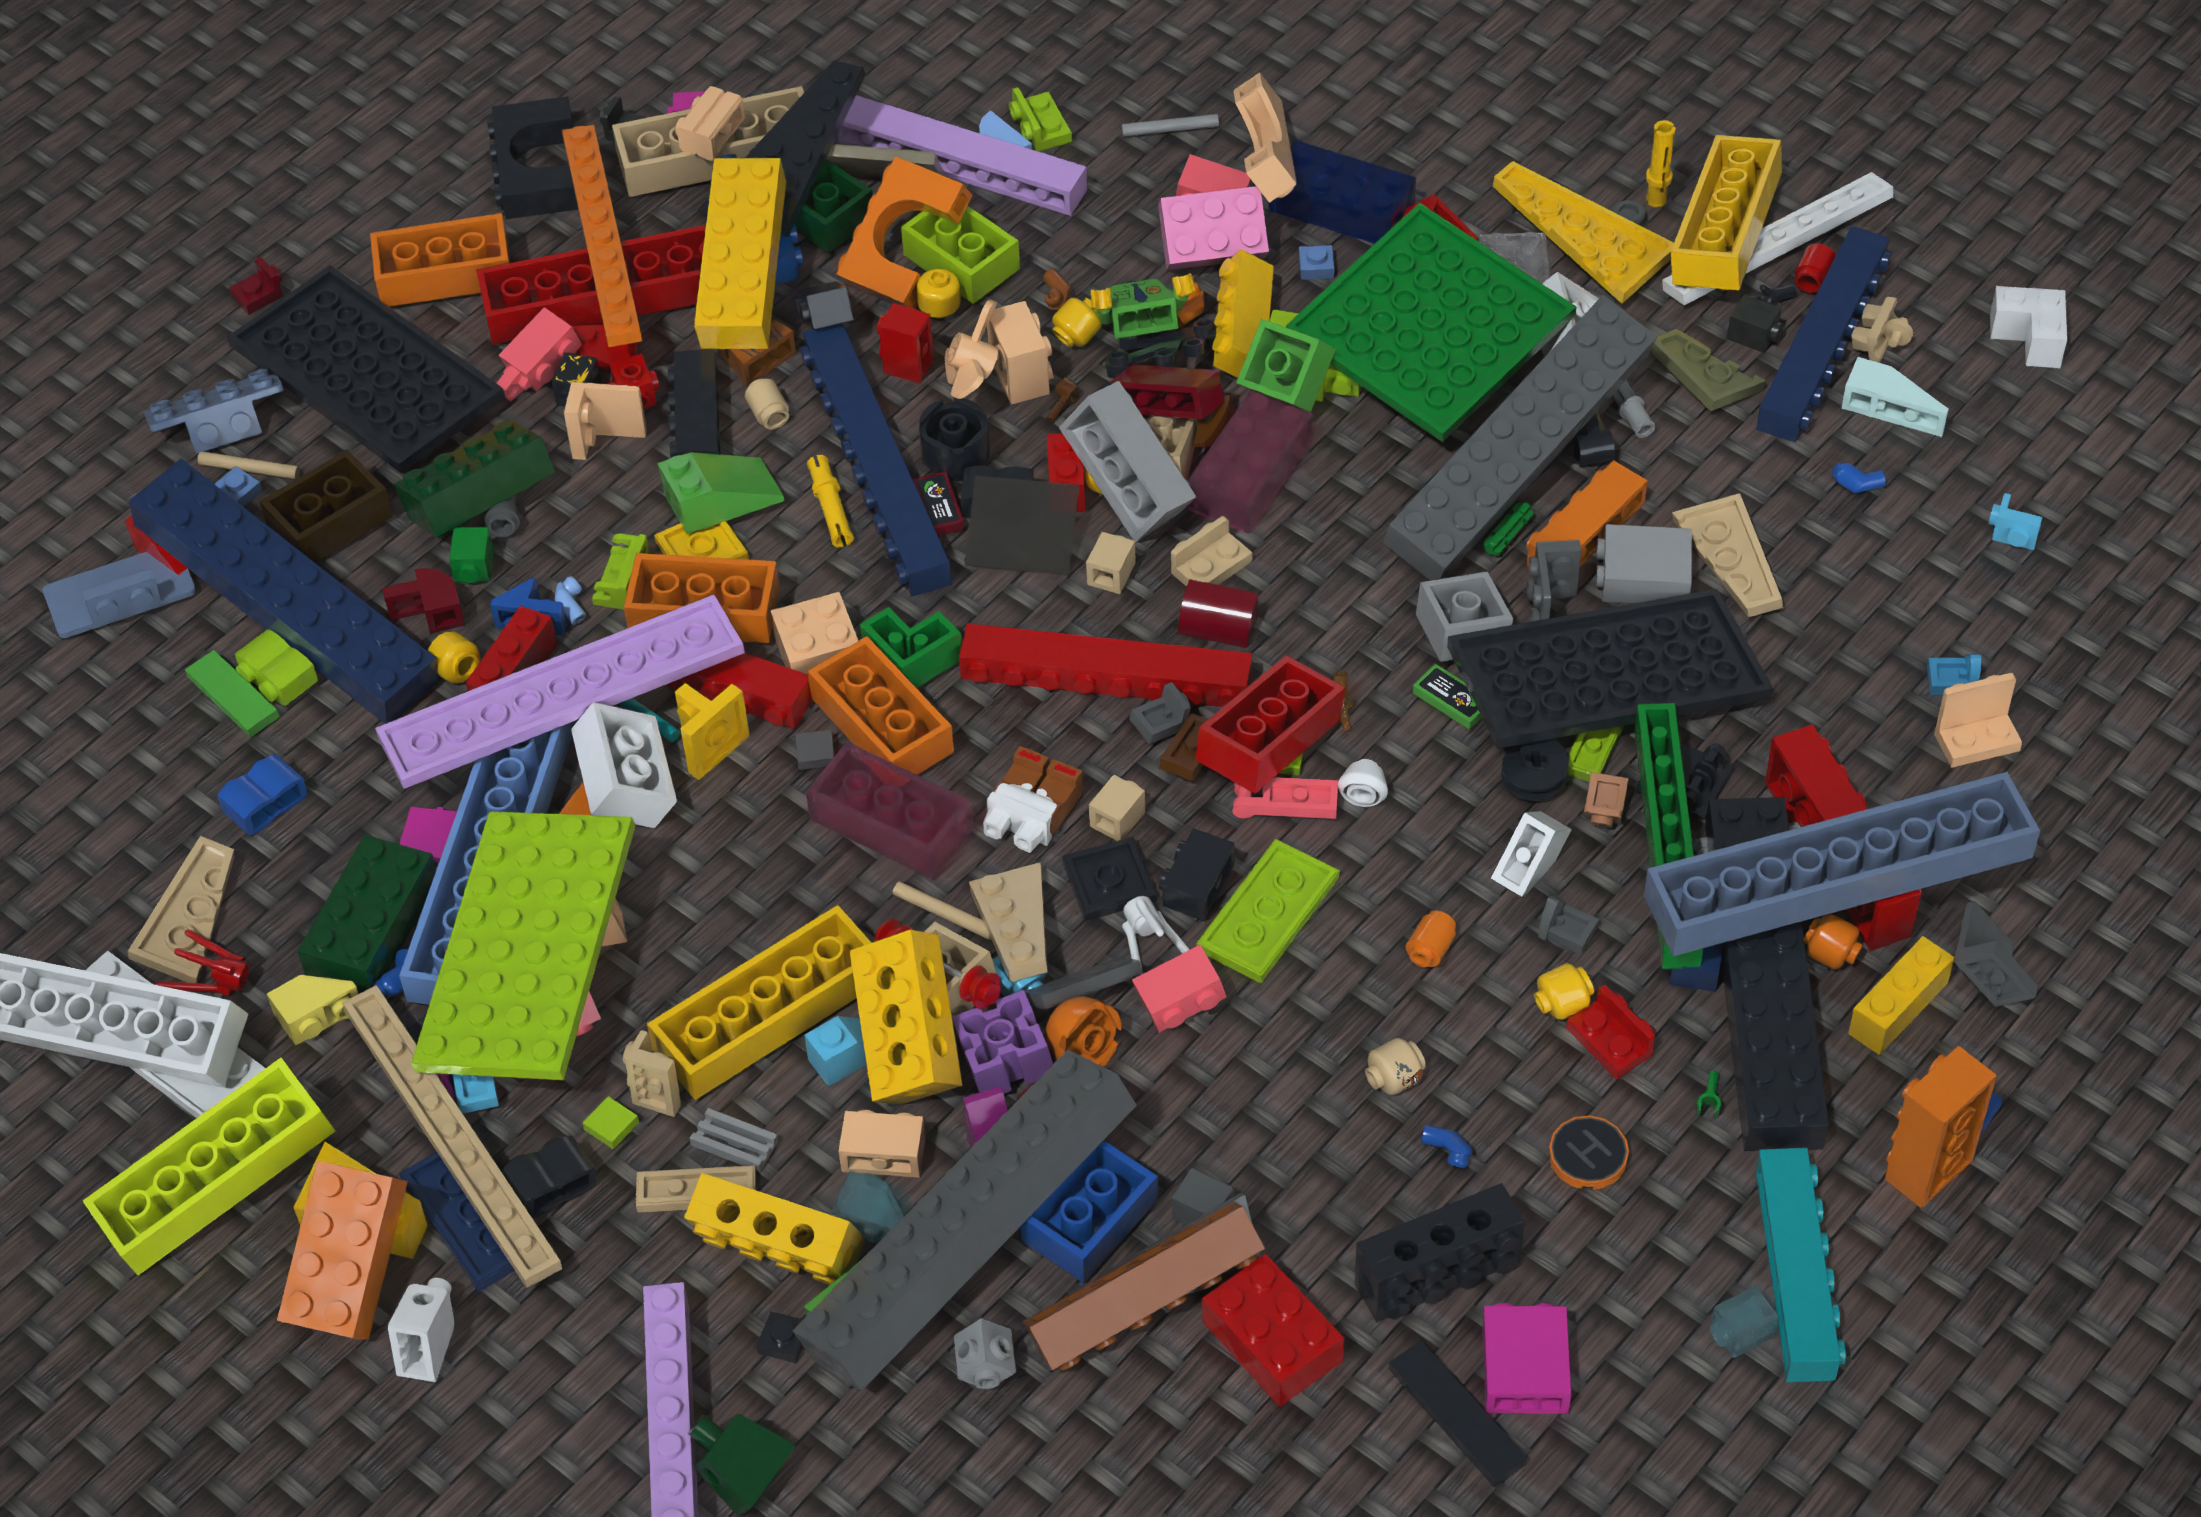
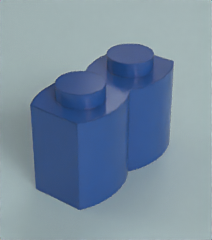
M277 754L257 761L248 774L228 781L217 796L221 810L248 835H253L266 828L279 814L288 812L307 796L304 779Z

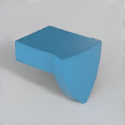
M1967 654L1965 658H1928L1927 675L1930 695H1943L1946 688L1958 683L1966 684L1979 681L1981 654Z

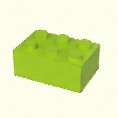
M967 206L959 224L922 211L901 227L904 256L925 271L940 268L954 273L959 279L960 295L972 304L1020 269L1019 240L969 206Z

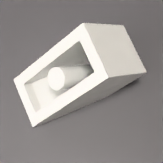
M1541 811L1524 813L1491 879L1521 897H1525L1555 863L1572 829Z

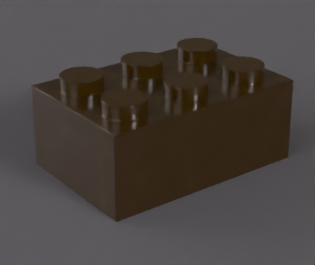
M348 449L259 501L266 525L314 563L393 516L386 488Z

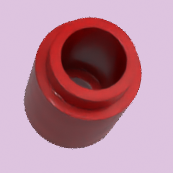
M1811 244L1806 248L1795 270V283L1799 289L1806 293L1818 292L1836 257L1835 252L1831 248L1823 244Z

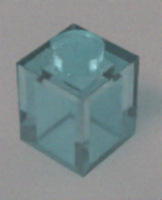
M1754 1286L1714 1307L1710 1331L1716 1343L1720 1347L1725 1346L1731 1356L1735 1358L1774 1338L1779 1316L1759 1289Z

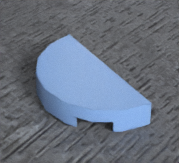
M991 110L982 117L979 125L980 134L1032 150L1031 142L1026 140V138Z

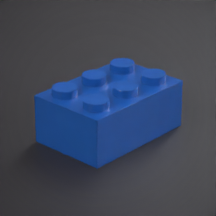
M1103 1140L1020 1226L1021 1241L1082 1283H1085L1158 1201V1176Z

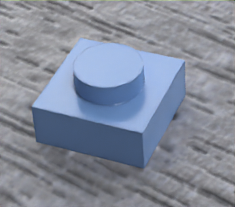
M1332 245L1299 247L1301 280L1334 278Z
M234 467L215 483L218 488L243 507L262 492L260 482L238 467Z

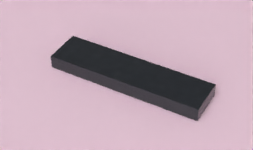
M1419 1341L1389 1362L1391 1373L1493 1487H1496L1526 1465L1527 1457L1422 1341Z

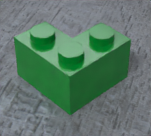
M890 607L860 624L861 639L868 636L916 688L960 662L961 632L940 611L912 628H909Z

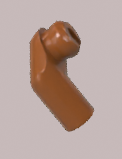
M1050 269L1043 276V281L1050 287L1051 291L1049 296L1045 294V302L1050 309L1059 310L1070 298L1072 288L1056 269Z

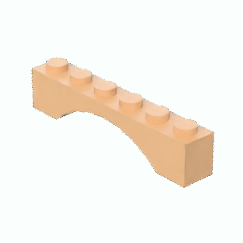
M1259 72L1233 91L1235 104L1249 130L1255 149L1254 153L1244 159L1246 174L1270 203L1277 197L1282 198L1288 195L1297 182L1282 100Z

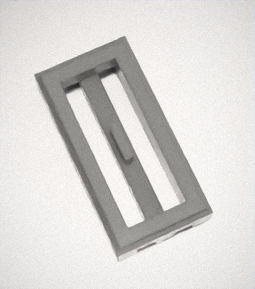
M707 1108L704 1113V1121L700 1120L697 1125L698 1131L696 1133L693 1132L690 1137L691 1146L742 1166L755 1165L756 1171L761 1172L779 1142L777 1134ZM706 1135H712L714 1137L727 1141L728 1144L732 1146H735L737 1148L743 1147L760 1155L759 1157H756L754 1155L748 1154L741 1150L735 1149L723 1143L707 1138Z

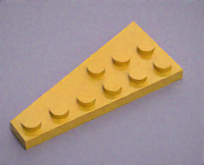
M1514 161L1494 176L1493 188L1621 304L1671 260V250L1674 242Z

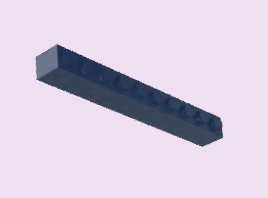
M838 323L803 332L804 346L800 347L803 364L805 367L811 366V381L815 390L821 389L820 399L824 412L826 414L831 412L832 414L830 418L831 426L835 437H842L841 448L845 460H852L851 470L857 486L863 485L862 496L867 510L873 509L875 513L873 514L875 529L878 535L884 534L886 538L883 542L888 559H895L897 563L894 565L899 584H906L911 597L950 586L949 560L843 324Z

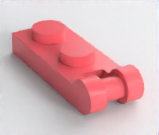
M1274 777L1255 793L1263 794V797H1253L1255 795L1253 792L1237 783L1234 784V792L1237 798L1233 801L1232 812L1238 818L1246 819L1253 815L1336 819L1338 780Z

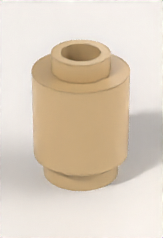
M757 379L753 381L745 391L744 397L758 423L770 430L783 426L789 419V407L776 383L771 379Z

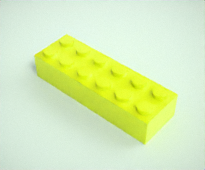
M279 1058L84 1199L83 1203L122 1259L139 1276L336 1131L283 1059Z

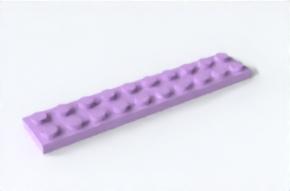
M711 595L376 727L375 730L396 775L405 789L578 720L593 702L613 706L745 653L744 646L715 595Z

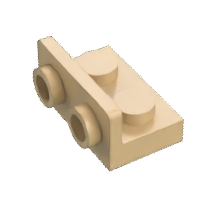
M1221 516L1214 522L1207 523L1198 533L1187 540L1179 542L1171 551V574L1185 586H1187L1189 579L1219 585L1251 563L1252 552L1229 533V520Z
M641 1030L635 1041L628 1043L623 1054V1063L626 1064L628 1075L627 1086L630 1087L632 1104L675 1117L681 1107L675 1062L662 1053H652L649 1032Z

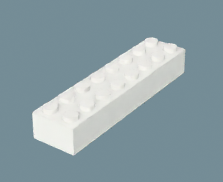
M0 953V1040L225 1087L248 1017V1013L232 1001Z

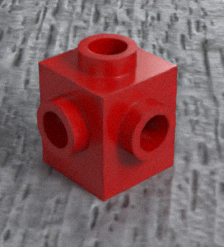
M642 354L609 363L612 382H609L608 385L637 386L641 391L643 409L657 405L655 391L660 390L659 382L655 371H648Z

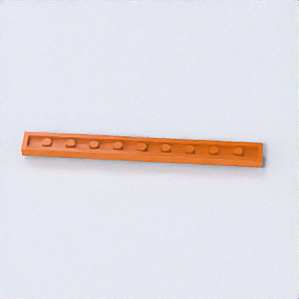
M594 125L576 126L572 129L562 130L608 347L642 341L595 127Z

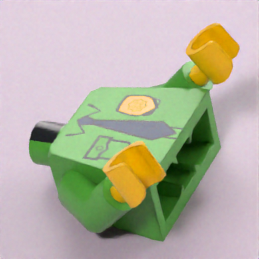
M1192 274L1173 277V290L1166 288L1158 279L1137 282L1128 281L1125 284L1106 288V290H1090L1092 309L1095 310V314L1102 324L1113 322L1115 339L1178 329L1177 312L1184 308L1189 294L1196 292Z

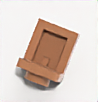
M1591 772L1584 808V818L1591 819L1590 824L1604 828H1612L1613 823L1621 824L1628 778Z

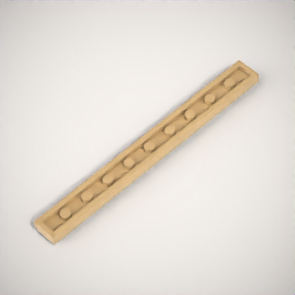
M377 985L342 1002L348 1018L526 1288L561 1270L560 1259L436 1073L415 1072L411 1062L417 1045Z

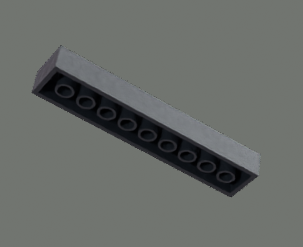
M1785 797L1709 799L1705 821L1708 852L1789 831ZM1801 921L1723 943L1721 964L1744 1151L1790 1148L1822 1150L1829 1128Z

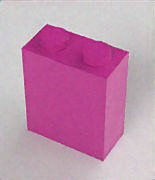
M1510 1303L1484 1306L1482 1338L1485 1412L1568 1414L1571 1399L1566 1306H1554L1549 1303H1540L1535 1306H1514Z

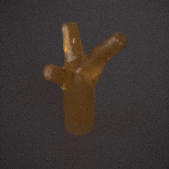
M1336 671L1334 673V681L1345 687L1341 723L1343 729L1347 731L1351 728L1348 707L1352 708L1354 702L1348 696V672Z

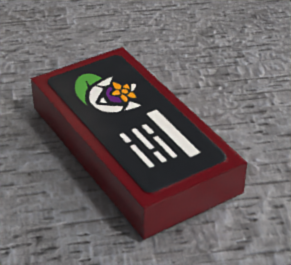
M946 472L912 479L937 536L964 530V521Z

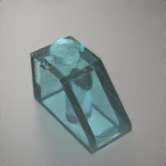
M850 1171L832 1208V1216L850 1221L867 1241L877 1244L904 1217L888 1183L869 1173L862 1175Z

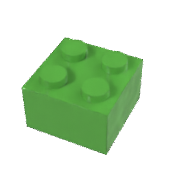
M1261 319L1236 384L1254 393L1311 413L1336 348L1317 338Z

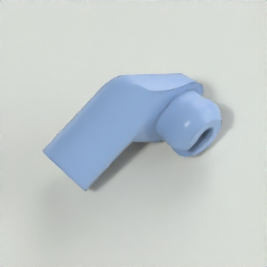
M569 576L563 583L560 581L557 584L554 599L555 602H563L565 616L575 626L586 618V613L575 601L574 597L581 592L582 587L574 577Z

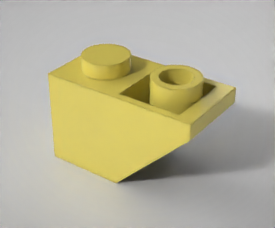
M299 975L267 993L274 1016L295 1045L316 1037L321 1031L340 1020L348 1019L342 1002L358 995L357 987L353 981Z

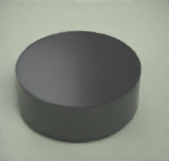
M1626 200L1617 203L1613 207L1612 212L1640 226L1644 225L1645 209L1641 204Z

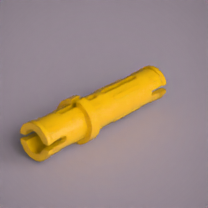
M1666 120L1659 121L1654 125L1651 165L1646 172V181L1648 183L1646 201H1648V205L1656 208L1662 207L1667 203L1668 185L1672 182L1673 176L1670 165L1676 127H1674L1672 122Z
M816 455L819 467L816 466L814 457H811L807 462V468L813 480L812 491L814 496L820 501L833 546L842 548L844 545L841 535L844 536L847 546L853 542L854 536L850 530L838 494L840 486L838 480L832 475L829 460L824 455Z

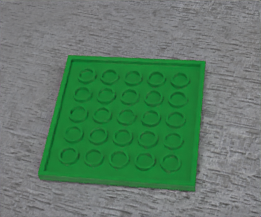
M1419 203L1286 325V328L1317 338L1336 348L1330 365L1443 442L1576 316L1577 307Z

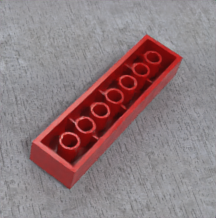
M706 225L621 241L637 316L697 304ZM587 248L476 270L492 345L512 341L544 307L570 326L603 323Z

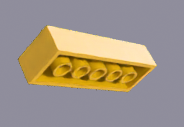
M1715 136L1671 250L1673 285L1692 288L1705 287L1720 290H1740L1782 174L1781 140Z
M714 158L694 323L701 349H768L786 179L780 158Z
M837 905L647 1023L652 1049L654 1052L662 1053L674 1060L677 1079L694 1100H697L856 999L850 950L872 942Z

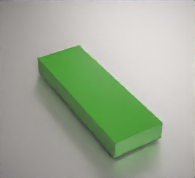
M215 650L185 669L187 677L250 738L280 718L277 709Z

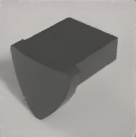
M1549 896L1542 914L1538 938L1544 941L1549 940L1582 955L1598 929L1599 919L1567 905L1564 900L1556 896Z

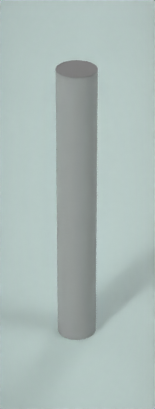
M1218 114L1122 124V136L1129 137L1219 127Z

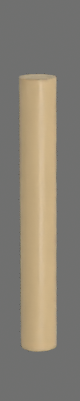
M200 451L198 454L199 465L230 470L238 467L244 472L295 480L300 475L299 466Z
M900 881L896 883L893 895L991 940L983 920Z

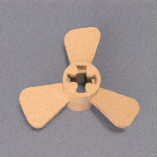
M990 299L985 303L972 337L958 332L950 347L946 349V376L948 383L953 385L950 393L952 397L962 399L976 390L983 380L990 375L995 366L998 347L981 341V337L997 305V302Z

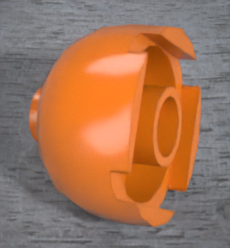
M1079 996L1065 1000L1053 1011L1045 1028V1041L1051 1058L1056 1061L1067 1050H1070L1090 1061L1105 1066L1118 1046V1042L1114 1040L1116 1028L1121 1031L1122 1023L1119 1013L1112 1006L1092 997Z

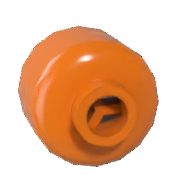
M1831 913L1824 915L1822 919L1815 917L1804 937V943L1807 945L1806 954L1811 959L1833 970L1840 969L1845 962L1853 965L1863 944L1857 942L1859 929L1857 926Z

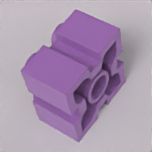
M1024 990L996 1000L997 1008L985 1013L981 1009L974 1008L952 1016L959 1044L971 1069L979 1093L1001 1086L1003 1094L1012 1091L1011 1082L1024 1078L1026 1085L1033 1083L1053 1065L1048 1046L1039 1025L1036 1023L1034 1013Z

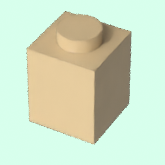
M1102 532L1086 561L1087 585L1121 594L1136 564L1135 541L1120 535Z
M1113 775L1089 804L1090 827L1116 841L1124 839L1145 814V790L1132 781H1125Z

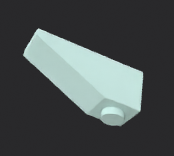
M1857 357L1846 383L1842 409L1940 437L1944 433L1949 410L1892 366Z

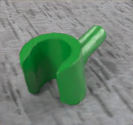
M1710 1071L1707 1089L1698 1098L1696 1114L1700 1116L1701 1107L1704 1105L1714 1107V1119L1719 1116L1721 1101L1716 1093L1719 1078L1717 1071Z

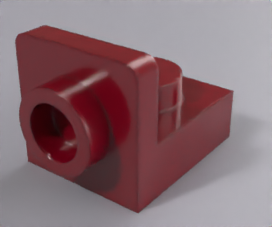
M261 256L254 259L257 273L229 287L231 296L248 315L283 297L279 284L282 282L280 272L275 265H268Z

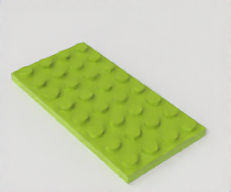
M489 811L411 1062L415 1072L564 1080L635 830V823L632 817Z

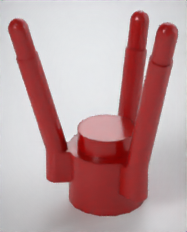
M187 929L185 931L187 937L224 959L218 957L215 961L180 948H176L174 954L212 968L211 979L215 980L216 984L187 982L156 983L158 986L182 991L215 992L230 996L232 990L240 992L243 989L248 978L250 964L244 962L243 956L233 954L200 934Z

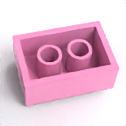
M1257 186L1160 199L1158 209L1167 271L1223 264L1227 258L1231 259L1240 249L1259 259H1265L1269 253L1261 191Z

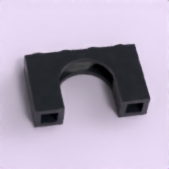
M569 96L492 106L493 120H487L490 140L495 139V142H490L489 145L492 162H497V164L492 165L494 184H500V187H494L497 207L503 206L505 219L579 210L569 164L535 168L517 162L524 153L531 149L564 143L562 130L574 128Z

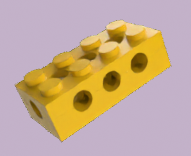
M908 930L850 950L872 1101L902 1105L962 1086L939 935Z
M704 1173L700 1175L684 1216L694 1227L693 1233L704 1237L702 1241L706 1244L720 1249H725L726 1245L729 1244L740 1249L739 1254L760 1262L763 1256L776 1261L777 1267L791 1273L798 1274L800 1268L813 1274V1279L827 1285H831L857 1264L866 1240L850 1221Z

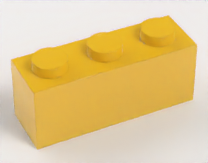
M1922 936L1854 1007L1848 1034L1878 1055H1881L1948 984L1955 957Z

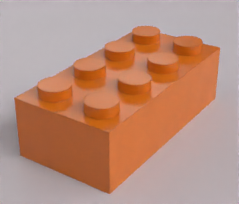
M502 213L370 233L375 283L380 301L388 307L481 293L476 270L511 263Z
M636 553L624 604L627 628L715 595L742 642L770 643L773 629L771 610L777 608L780 592L776 561Z
M868 636L807 671L812 700L894 789L954 753L952 725Z
M1959 1045L1949 1055L1941 1054L1931 1064L1927 1075L1921 1080L1918 1078L1913 1079L1902 1093L1904 1098L1903 1107L1896 1117L1899 1120L1898 1127L1891 1137V1140L1894 1142L1893 1147L1886 1158L1888 1167L1885 1180L1921 1209L1973 1161L1997 1077L1993 1071Z
M316 1162L277 1321L345 1337L369 1340L408 1181L325 1162Z

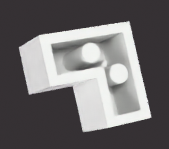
M1996 286L1990 312L1991 339L2025 341L2026 366L2061 368L2067 343L2065 290Z

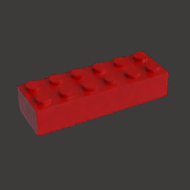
M1813 724L1772 738L1765 785L1774 798L1785 797L1789 823L1797 822L1800 824V827L1867 810L1863 795L1859 791H1855L1849 782V776L1845 767L1837 763L1831 754L1829 742L1824 736L1821 737ZM1918 889L1844 909L1852 924L1858 927L1859 935L1870 952L1911 937L1914 922L1917 918L1916 913L1919 900L1922 897V890Z

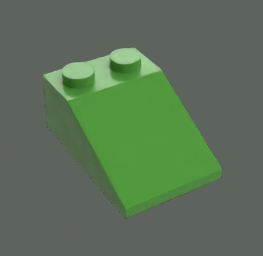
M690 452L657 463L664 495L686 534L785 501L782 492L760 457Z

